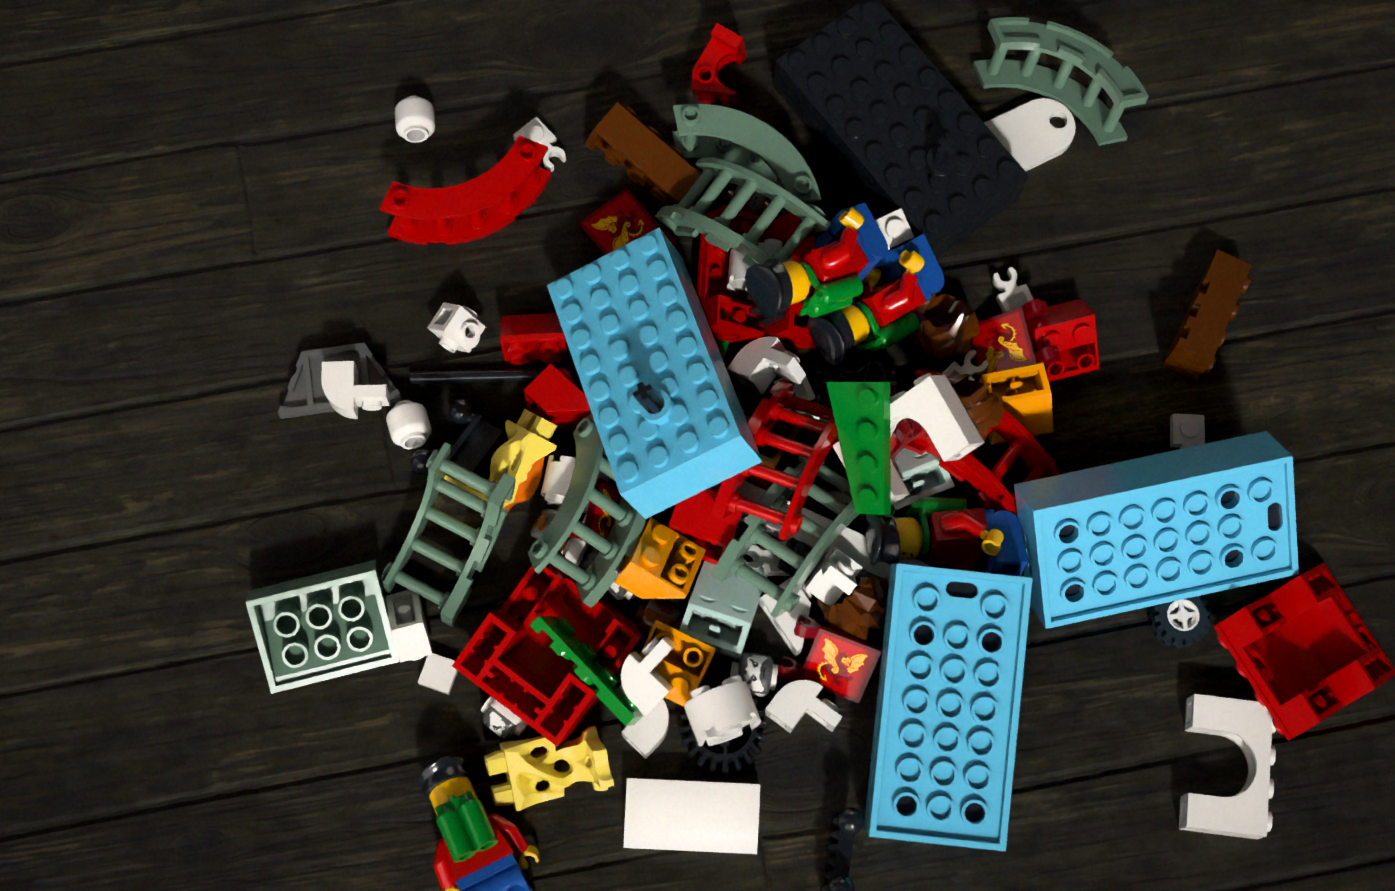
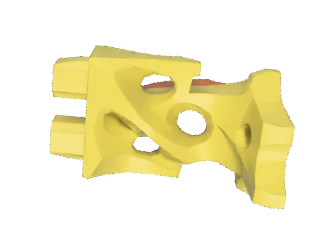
M524 409L517 424L510 420L505 422L508 441L501 445L491 458L489 481L493 482L496 480L499 482L503 473L516 479L512 499L510 501L505 499L503 508L507 509L508 512L515 504L530 500L543 475L545 456L555 451L557 445L549 442L557 425ZM445 474V480L488 502V499L485 498V493Z
M595 725L583 730L580 737L571 741H563L559 746L554 745L542 735L531 739L499 743L501 750L484 756L488 775L491 776L505 772L507 779L506 783L490 786L493 803L495 806L512 804L516 811H521L537 803L563 797L564 788L578 781L592 782L594 790L605 791L608 790V787L614 786L607 750L599 739ZM542 746L545 747L531 755V751L533 749ZM560 759L566 760L570 768L564 773L557 772L554 769V763ZM542 780L549 782L547 789L542 791L535 789L537 782Z

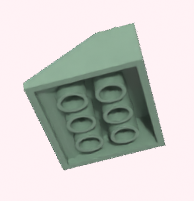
M376 560L248 591L245 603L271 694L400 662L390 631L386 596Z

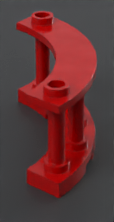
M519 135L509 152L490 170L472 180L454 186L419 188L393 181L379 208L380 211L395 215L387 231L388 235L405 242L428 245V243L454 245L480 239L499 231L512 223L515 217L527 207H530L547 186L552 177L551 171L538 167V165L544 158L548 147Z
M920 369L915 372L917 379L928 373H931V375H942L936 371L930 372ZM1004 409L1001 424L989 429L988 434L993 429L1010 446L991 470H988L974 457L973 453L977 448L960 460L944 462L922 425H920L923 430L921 435L904 447L920 455H923L926 451L940 459L939 466L952 474L960 482L966 479L978 491L975 497L984 508L993 509L994 513L1005 510L1017 516L1015 492L1011 495L1002 484L1001 478L1018 456H1020L1030 471L1023 482L1060 475L1054 459L1046 453L1030 432ZM910 418L905 419L910 421L911 424L915 422L913 419Z
M783 379L770 389V393L773 394L770 399L763 398L748 425L758 449L766 444L808 459L801 477L799 478L768 466L757 464L721 482L711 514L725 518L739 510L779 524L782 528L778 539L785 541L792 537L793 534H798L803 522V515H800L809 490L825 457L839 437L832 408L797 397L796 393L793 392L795 383ZM791 408L828 420L829 422L827 423L800 414L798 412L792 411ZM781 420L819 433L821 436L815 447L771 433L770 428L775 422L778 423ZM753 475L795 490L787 513L742 498L740 490L745 477Z

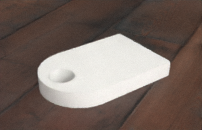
M1047 98L1032 100L984 123L1025 171L1064 153L1070 146L1076 129L1074 117L1069 109L1062 103ZM1060 117L1064 120L1065 126L1063 128H1055L1050 124L1049 119Z

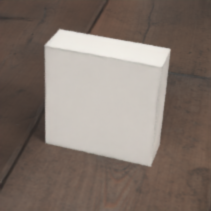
M434 653L428 655L417 683L450 695L458 670L452 667L455 660Z

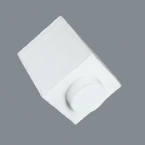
M793 576L778 586L785 590ZM805 584L797 593L800 599L795 608L790 613L786 611L777 618L770 614L778 601L767 594L760 597L759 605L795 657L801 653L804 638L794 634L796 621L800 615L809 616L811 606L809 599L812 596L805 589Z
M406 590L387 595L386 602L390 631L400 663L408 660H419L424 656L431 655L430 636L419 594Z

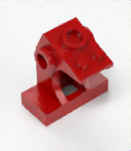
M716 23L710 33L711 40L693 68L691 90L693 96L697 97V100L700 102L714 104L716 100L722 102V106L729 107L730 102L737 103L739 101L736 96L737 92L723 85L718 80V75L721 69L728 63L736 62L741 65L747 53L743 37Z

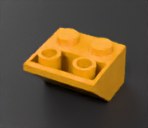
M1044 363L981 375L979 382L983 385L990 384L988 387L989 392L997 394V397L1002 398L1003 409L1023 425L1033 437L1054 432L1052 394ZM992 429L989 433L991 445L1006 443Z
M650 517L643 527L630 557L625 556L618 572L619 575L614 583L641 599H685L706 550Z
M656 620L642 651L654 638L661 641L664 637L668 636L676 644L656 666L655 670L673 686V689L665 698L684 707L686 702L692 699L690 693L701 687L716 648ZM641 651L640 656L644 659L646 656Z

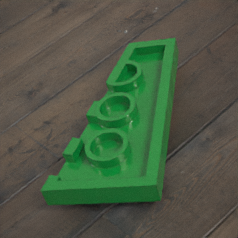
M826 382L855 513L872 515L891 514L890 382Z
M538 616L530 624L537 634L541 630L548 634L552 639L550 647L558 656L562 655L565 659H571L575 663L573 665V672L582 681L590 686L594 683L598 687L594 691L595 695L625 726L635 725L643 717L638 710L639 708L617 686L619 680L609 668H602L595 660L597 654L586 642L581 644L575 637L576 629L566 618Z

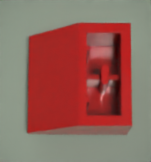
M1082 299L1048 307L1047 314L1027 319L1036 352L1047 346H1052L1059 350L1060 361L1044 365L1049 382L1100 369L1095 314Z
M557 313L501 316L500 343L505 362L510 361L514 365H524L529 363V360L557 363L561 359H567V341Z
M550 363L524 389L527 409L557 425L556 429H576L578 423L591 414L584 390L581 391L573 384V377L562 367L557 370Z
M712 486L677 503L668 527L704 548L706 551L702 560L717 565L731 540L736 538L743 512L737 510V512H733L732 515L725 518L712 515L711 512L719 491L718 487Z

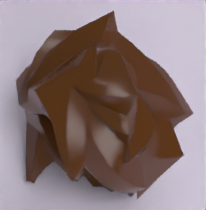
M934 293L932 294L933 298L911 310L919 321V329L913 332L915 349L922 347L925 354L936 356L939 359L961 355L972 350L970 341L980 333L976 314L972 311V306L966 305L964 300H955V297L948 294L936 295Z
M962 374L948 379L981 438L984 440L985 436H988V430L1002 422V398L997 397V394L989 392V383L983 385L978 381L968 380L970 374Z
M858 573L857 578L860 581V587L853 590L852 595L846 597L843 603H836L830 606L819 599L817 603L824 614V620L828 628L867 642L871 630L882 629V623L885 622L889 582H887V577L880 581L878 578Z

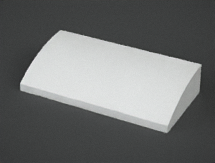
M627 778L624 848L757 854L760 784Z

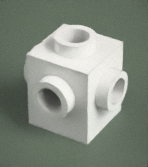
M443 302L427 328L441 339L439 344L446 350L453 353L456 350L470 353L471 349L480 341V335L486 327L477 320L478 315L472 309L466 306Z

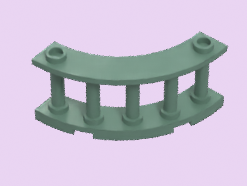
M1025 17L990 19L987 27L996 45L995 51L991 59L973 62V67L983 89L993 87L1018 88L1056 100L1066 106L1086 125L1099 146L1127 140L1128 136L1119 119L1125 108L1145 104L1149 96L1133 71L1128 66L1123 67L1112 57L1114 53L1110 49L1082 32L1051 21H1047L1046 25L1029 22V18ZM1008 50H1029L1024 62L1004 59ZM1041 52L1063 59L1058 72L1037 65ZM1074 65L1092 77L1088 89L1069 78ZM1101 88L1106 91L1114 103L1111 110L1097 97Z
M710 104L673 106L677 131H673L672 135L674 146L682 152L684 160L688 163H696L698 159L713 156L717 159L740 165L763 176L808 206L812 202L821 201L816 180L802 155L781 133L767 123L752 115L724 106ZM782 208L779 213L780 216L790 213V211Z
M713 156L697 160L695 165L703 172L679 204L661 207L654 216L677 236L696 238L701 233L706 235L704 239L708 243L726 252L733 248L745 256L742 260L750 267L754 264L763 265L764 261L769 258H776L781 263L789 261L812 229L818 233L827 230L831 226V223L825 219V213L817 206H808L763 176L740 165L717 159ZM714 180L712 184L709 186V188L706 190V192L699 199V201L696 203V205L693 207L694 203L701 196V194L704 192V190L707 188L710 182ZM728 183L742 186L719 218L715 217L712 220L704 216L705 212ZM754 192L772 200L748 233L739 235L730 229V223ZM785 208L801 219L802 222L779 253L770 256L758 247L759 243L757 241L781 209Z
M591 413L578 423L576 430L573 432L576 445L575 466L564 500L545 532L532 544L531 549L527 552L533 569L538 574L550 563L576 580L575 585L581 601L590 608L599 601L619 575L614 572L624 555L630 557L646 522V519L622 496L618 505L594 488L599 470L614 481L615 479L609 461L602 456L604 447ZM588 500L615 518L607 539L579 521ZM571 532L600 551L586 571L558 553Z
M445 442L440 451L435 449L428 459L426 465L429 468L428 480L419 510L394 563L390 561L387 564L381 579L384 580V591L389 594L395 584L398 583L438 604V609L442 610L440 612L441 621L453 627L473 590L470 586L474 580L472 576L475 570L482 572L508 512L507 509L503 508L505 499L508 501L512 499L516 479L503 473L499 482L496 480L491 482L449 460L451 445ZM445 474L485 493V498L488 499V502L445 480ZM439 492L480 512L481 517L484 518L482 527H478L476 530L434 508ZM428 519L470 541L473 549L468 560L464 558L462 561L420 539ZM414 550L456 572V576L459 579L452 593L448 591L443 593L403 572Z
M799 456L797 460L801 463L795 469L788 466L783 472L800 478L808 459ZM823 461L816 476H819L852 498L848 480L825 466V461ZM773 483L758 503L787 513L789 508L787 498L795 490ZM812 484L808 495L838 514V516L826 530L800 513V515H803L801 529L818 539V542L806 558H803L767 534L764 528L768 523L767 520L749 514L744 521L749 525L748 528L743 532L738 541L735 539L731 540L711 575L721 582L731 576L736 577L739 575L778 601L770 614L771 616L777 618L786 611L790 613L800 599L797 593L812 570L836 538L859 515L855 513L853 500L846 505L816 484ZM752 544H760L797 569L785 590L746 565L744 557Z

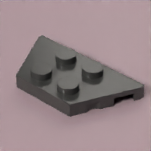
M365 343L301 351L296 364L297 370L290 379L287 387L288 393L283 406L279 407L278 415L280 419L335 411L322 388V362L354 361L358 369V385L386 384L390 393V403L400 402L402 397Z

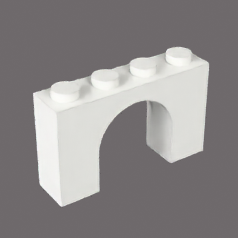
M925 374L913 382L915 387L908 392L902 391L890 398V439L899 423L910 418L922 425L927 431L944 462L960 460L984 443L946 375ZM838 441L833 445V448L845 467L840 442ZM891 460V506H893L910 493Z
M1193 694L1186 699L1185 731L1219 735L1232 740L1240 747L1246 757L1248 776L1241 791L1232 797L1187 793L1181 796L1179 830L1250 839L1264 838L1267 836V832L1271 831L1273 817L1272 813L1268 812V803L1274 793V780L1270 779V766L1274 765L1276 757L1275 746H1271L1272 733H1275L1276 729L1272 722L1273 717L1267 708L1259 702Z

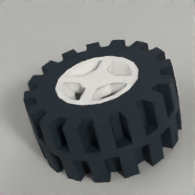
M1200 595L1152 606L1150 609L1151 614L1149 615V621L1152 622L1150 626L1151 631H1155L1157 634L1155 637L1158 640L1162 639L1164 645L1168 647L1173 645L1174 648H1186L1197 643L1207 634L1208 628L1212 623V620H1210L1212 611L1207 608L1208 601L1206 599L1202 600Z

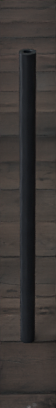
M545 368L410 372V384L533 381ZM563 368L574 380H580L576 368Z

